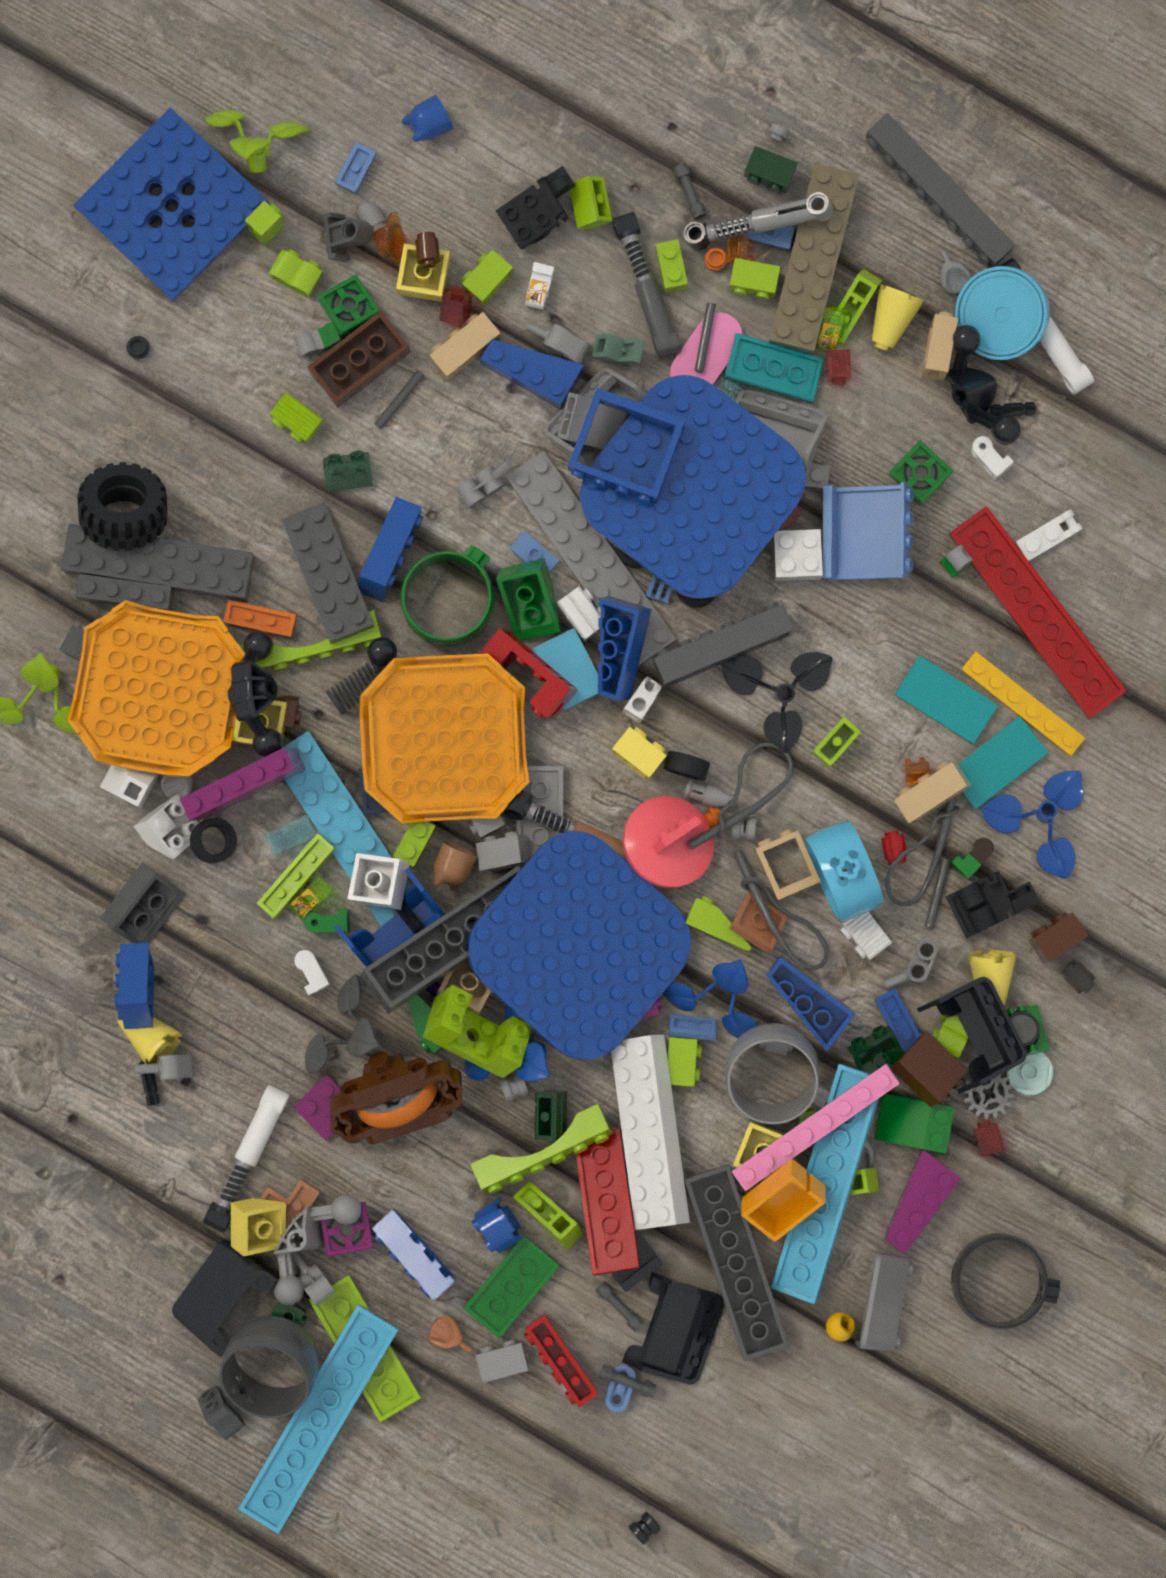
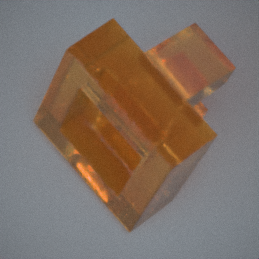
M744 236L728 240L727 263L734 264L735 258L753 261V256L748 255V249L754 247V242L749 241L748 237Z
M919 757V763L911 764L910 758L905 759L906 786L919 784L917 782L919 778L928 773L930 774L929 763L926 762L924 757Z

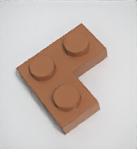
M300 1180L288 1199L269 1186L260 1199L286 1203V1227L288 1228L292 1223V1219L297 1217L304 1210V1207L313 1205L320 1191Z

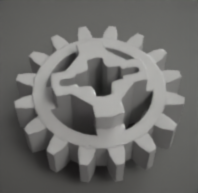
M1001 1075L988 1081L987 1084L963 1092L968 1096L963 1099V1102H970L967 1108L968 1111L975 1109V1116L978 1117L983 1113L984 1119H988L989 1114L993 1118H997L998 1111L1005 1114L1006 1112L1003 1107H1011L1012 1104L1007 1100L1014 1097L1013 1094L1008 1092V1090L1013 1088V1085H1006L1009 1079L1007 1076L1000 1078ZM965 1080L964 1083H965V1084H968V1083H970V1082H972V1081H967V1080ZM999 1083L1003 1089V1096L998 1092L997 1087ZM991 1087L993 1097H988L985 1100V1094L982 1092L984 1089L988 1090ZM973 1091L977 1093L979 1099L977 1104L973 1099ZM995 1102L999 1104L993 1109H985L990 1103Z

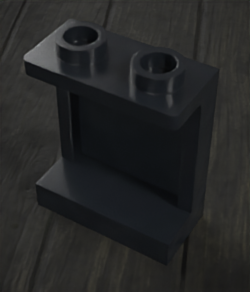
M635 1230L640 1268L612 1273L625 1293L663 1264L638 1230Z

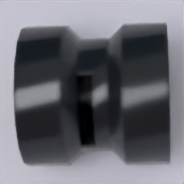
M648 1511L641 1515L640 1521L633 1522L628 1526L643 1545L649 1541V1537L652 1534H657L662 1530Z

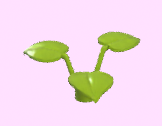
M222 110L204 118L207 124L215 127H225L232 124L237 126L241 137L232 139L230 146L245 160L248 159V169L253 173L267 170L266 156H270L269 150L274 137L287 138L304 132H311V129L300 123L280 122L270 126L271 133L268 136V140L262 137L248 138L245 137L240 120L244 119V115L239 111Z
M40 653L34 659L25 663L20 670L21 676L28 683L34 685L23 701L16 705L12 699L0 697V722L10 725L21 723L24 719V713L20 709L25 706L37 688L45 693L54 690V710L57 714L53 715V722L61 730L77 734L67 720L71 706L59 708L58 690L60 686L58 684L61 672L56 666L50 665Z

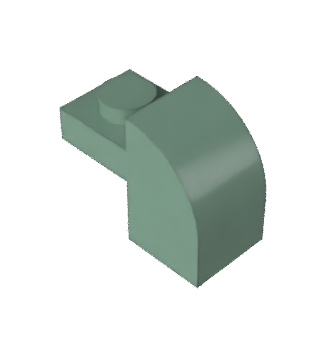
M612 334L597 335L592 357L610 364L634 367L635 364L640 363V359L643 356L645 341L638 338L622 339Z

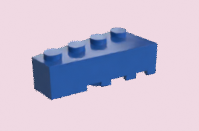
M611 596L599 598L601 618H598V628H600V642H598V651H600L598 694L617 701L631 699L652 609Z

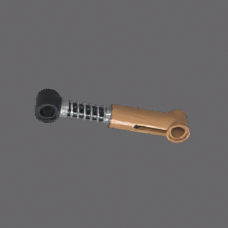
M524 790L517 794L503 811L505 815L512 819L523 820L524 817L528 820L533 819L534 823L538 821L540 825L544 824L546 828H552V831L554 829L557 830V833L570 831L590 833L602 839L629 863L624 852L622 840L579 820H576V822L573 820L569 821V818L564 819L563 815L558 816L557 813L553 814L551 810L547 811L546 807L541 808L540 804L538 805L533 802V797Z

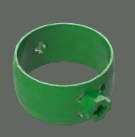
M471 544L465 554L453 551L436 552L423 557L411 567L401 587L400 602L404 617L417 636L434 645L451 647L473 640L485 629L494 609L492 583L484 570L490 557ZM441 561H456L470 566L483 578L489 592L488 606L480 622L467 633L450 638L436 637L424 632L412 621L407 610V595L414 578L427 566Z

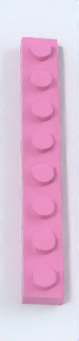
M886 1063L732 1171L733 1175L745 1191L791 1158L797 1156L899 1085L900 1081Z

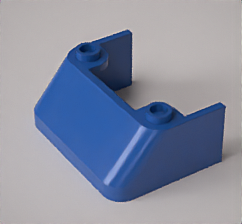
M407 868L404 871L414 884L406 890L404 901L421 921L424 929L444 916L445 913ZM399 914L395 915L372 935L366 929H359L348 937L339 925L334 927L366 967L415 935Z

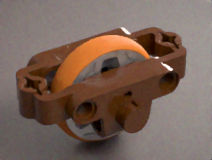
M385 1051L376 1052L369 1058L368 1063L364 1065L363 1076L345 1082L340 1088V1093L330 1098L331 1131L336 1135H341L342 1139L346 1142H355L365 1138L368 1144L374 1145L442 1123L450 1118L452 1109L462 1105L463 1086L461 1072L459 1069L451 1067L450 1063L446 1060H439L428 1064L424 1058L403 1056L401 1052L388 1056ZM441 1080L442 1093H437L438 1081ZM351 1110H356L361 1120L352 1122Z

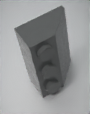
M142 862L101 915L100 919L132 943H149L186 894Z

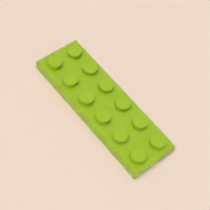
M350 1275L331 1285L336 1292L316 1306L311 1298L308 1299L334 1344L358 1304L370 1310ZM390 1344L363 1390V1394L379 1422L384 1421L421 1398Z

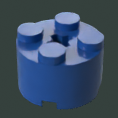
M501 1198L495 1199L474 1213L475 1219L472 1220L474 1228L478 1232L482 1231L486 1240L484 1242L490 1252L496 1250L498 1253H501L524 1238V1233L520 1235L518 1233V1229L521 1226L507 1205L502 1207L499 1204L503 1201Z

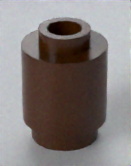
M434 232L419 233L417 240H415L417 263L422 265L423 268H433L440 262L438 238H436Z

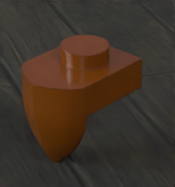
M292 695L276 697L275 701L288 703L284 727L295 730V726L300 725L302 711H298L299 697Z

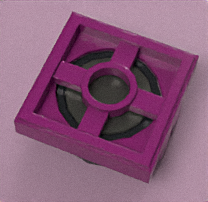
M366 1201L360 1202L361 1215L353 1224L343 1225L335 1219L321 1220L327 1257L374 1248Z

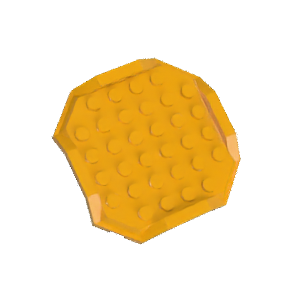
M125 600L111 609L109 613L84 628L80 664L67 720L97 762L164 776L191 777L231 749L236 723L235 711L228 699V690L232 680L231 668L234 663L242 660L245 653L219 616L185 614L151 608Z
M489 654L393 658L360 694L359 725L364 790L402 824L459 819H496L512 799L530 782L525 746V687Z

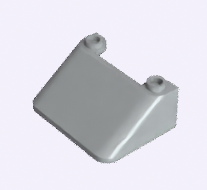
M744 389L740 391L735 402L778 433L797 450L803 461L807 478L827 421L826 413L813 407L756 390Z
M871 1250L874 1262L860 1340L856 1339L855 1344L860 1349L893 1351L894 1347H899L901 1333L897 1332L907 1277L912 1275L913 1263H909V1257Z

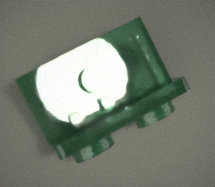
M353 451L349 455L331 454L327 458H323L327 492L373 486L369 452Z

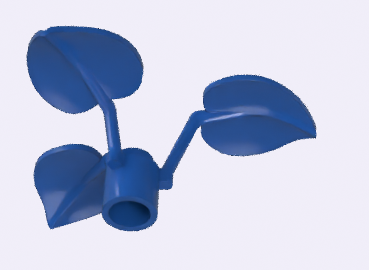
M1065 771L1051 777L1046 782L1043 791L1044 796L1050 801L1042 802L1038 809H1033V811L1020 814L1022 811L1020 801L1008 794L999 795L981 807L985 821L993 829L1002 833L1017 831L1020 827V819L1036 815L1040 822L1047 823L1049 843L1041 845L1038 849L1037 862L1049 874L1064 879L1070 876L1075 864V851L1072 844L1066 838H1058L1053 842L1052 820L1057 815V806L1062 810H1071L1080 804L1083 797L1081 771Z
M741 959L715 965L712 970L715 981L698 995H694L691 987L676 982L671 983L663 992V995L673 1006L683 1011H691L697 1006L695 1000H699L719 983L723 991H732L728 1010L729 1015L722 1017V1024L726 1031L732 1036L739 1038L744 1032L757 1026L750 1016L740 1012L734 1013L733 1011L736 994L745 993L748 989V978Z
M505 1006L506 1020L512 1016L522 1020L509 1007ZM533 1035L529 1036L521 1067L515 1070L517 1076L525 1081H538L550 1077L546 1063V1046L541 1042L534 1041ZM465 1059L464 1069L467 1077L480 1081L491 1073Z

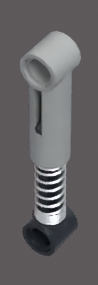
M815 192L808 198L754 210L748 217L743 216L741 219L737 217L736 220L730 219L728 222L724 220V223L718 222L716 225L714 223L702 224L697 221L691 222L685 227L683 236L693 249L703 250L712 241L721 240L722 237L725 239L728 236L733 237L734 234L739 236L740 233L745 234L746 231L749 233L756 231L758 234L813 220L826 221L832 216L834 208L824 193ZM825 203L821 210H815L818 204ZM702 232L699 239L693 240L696 233Z

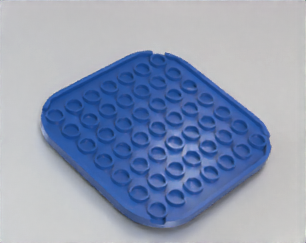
M673 376L653 386L640 401L641 404L686 419L657 501H651V503L642 502L634 494L622 495L617 493L614 487L609 485L606 488L595 485L592 479L584 477L580 491L581 506L587 521L599 534L679 594L695 599L717 597L726 593L737 584L796 508L805 488V467L799 453L787 440L713 384L696 376ZM630 414L590 467L653 489L674 430Z
M570 831L558 834L544 842L482 913L471 929L468 938V953L470 966L478 980L554 1049L574 1059H594L613 1051L681 972L689 957L691 936L688 924L685 923L686 920L680 910L651 883L641 878L631 865L607 843L590 833Z

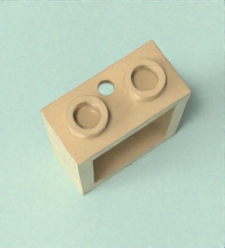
M939 312V314L934 315L931 321L921 373L922 378L944 381L948 373L954 343L953 334L958 318L953 317L951 313Z
M792 829L781 832L779 833L780 838L771 841L770 838L757 843L758 848L754 850L776 901L821 882L798 830L793 832ZM795 839L811 876L779 889L763 852Z

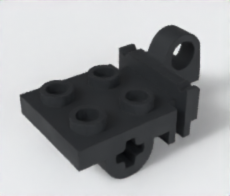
M561 166L548 176L538 179L539 189L532 185L495 210L521 250L530 244L541 241L550 234L553 228L559 227L558 219L561 218L565 223L569 218L557 200L558 197L576 186L564 166Z
M996 871L991 874L994 879L993 881H990L989 877L986 876L945 897L967 939L1008 919L1007 911H1010L1011 915L1014 916L1040 903L1030 881L1009 891L1000 872Z

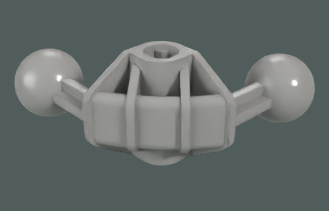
M344 1194L337 1197L332 1205L304 1207V1210L292 1219V1223L284 1234H281L276 1250L273 1251L274 1255H278L280 1278L274 1285V1295L278 1302L291 1306L298 1303L304 1294L303 1283L294 1276L292 1253L316 1250L322 1246L323 1231L320 1223L321 1220L335 1219L343 1225L356 1222L361 1215V1204L356 1197Z

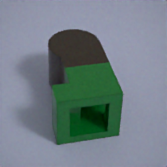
M979 838L973 843L972 850L963 859L956 856L950 864L962 876L969 879L991 856L994 851V845L988 838Z

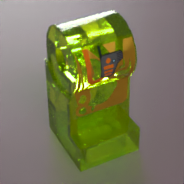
M828 304L824 308V318L818 339V347L837 351L849 309Z
M318 876L289 904V908L302 920L318 908L334 892Z

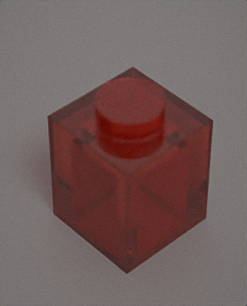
M451 286L442 296L440 321L461 327L470 317L473 293L465 291L460 287Z
M850 349L827 350L825 354L826 382H832V385L846 384V381H850L851 378Z
M990 1119L976 1123L977 1128H973L972 1131L981 1157L1005 1151L997 1123H991Z

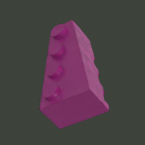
M920 1149L883 1239L905 1254L961 1178L926 1151Z

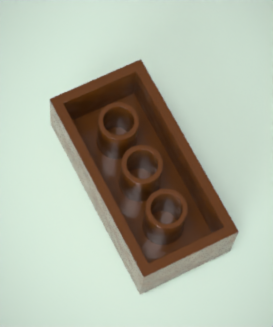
M380 311L307 366V368L330 400L339 408L411 352L407 343Z

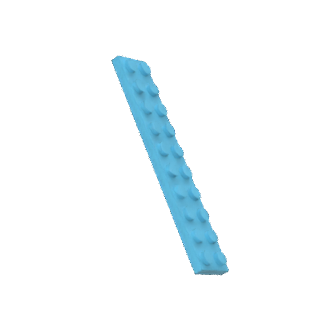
M307 731L283 748L297 750L306 769L285 781L319 833L336 848L333 854L349 879L351 880L356 853L392 858L310 732ZM407 880L404 894L409 887H411ZM367 905L381 927L398 914L395 909Z
M838 1064L827 1104L865 1079L870 1073L844 1064ZM879 1098L815 1142L807 1167V1175L811 1173L825 1184L826 1203L787 1233L771 1286L772 1289L812 1304L817 1303Z
M360 1304L357 1305L320 1368L309 1397L293 1414L238 1510L277 1534L280 1533L397 1334L398 1327Z

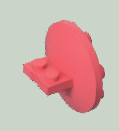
M660 796L643 802L631 813L623 831V848L629 864L645 881L658 887L680 888L691 884L707 870L713 857L714 838L691 850L687 841L711 828L705 816L694 805L683 799Z

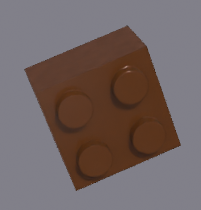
M1061 912L1050 920L1052 922L1050 926L1043 925L1031 932L1033 937L1028 941L1043 963L1051 962L1089 936L1073 912L1069 914Z

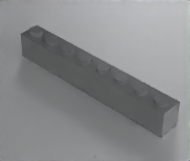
M888 113L867 131L866 142L874 151L878 150L883 155L882 159L889 167L894 166L899 171L898 175L906 184L910 183L915 188L914 192L921 200L926 199L930 203V208L938 217L942 216L947 221V227L952 232H958L962 236V242L969 249L973 248L979 254L978 258L984 265L995 267L1013 250L1015 244Z

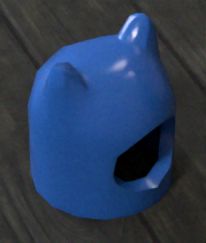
M437 95L415 105L410 113L402 119V123L410 125L414 135L412 139L414 142L431 140L453 129L451 120Z

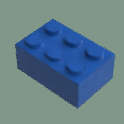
M149 943L120 944V953L116 954V966L119 968V973L115 974V985L118 988V994L114 995L115 1008H118V1019L123 1021L125 1029L153 1028L155 967Z

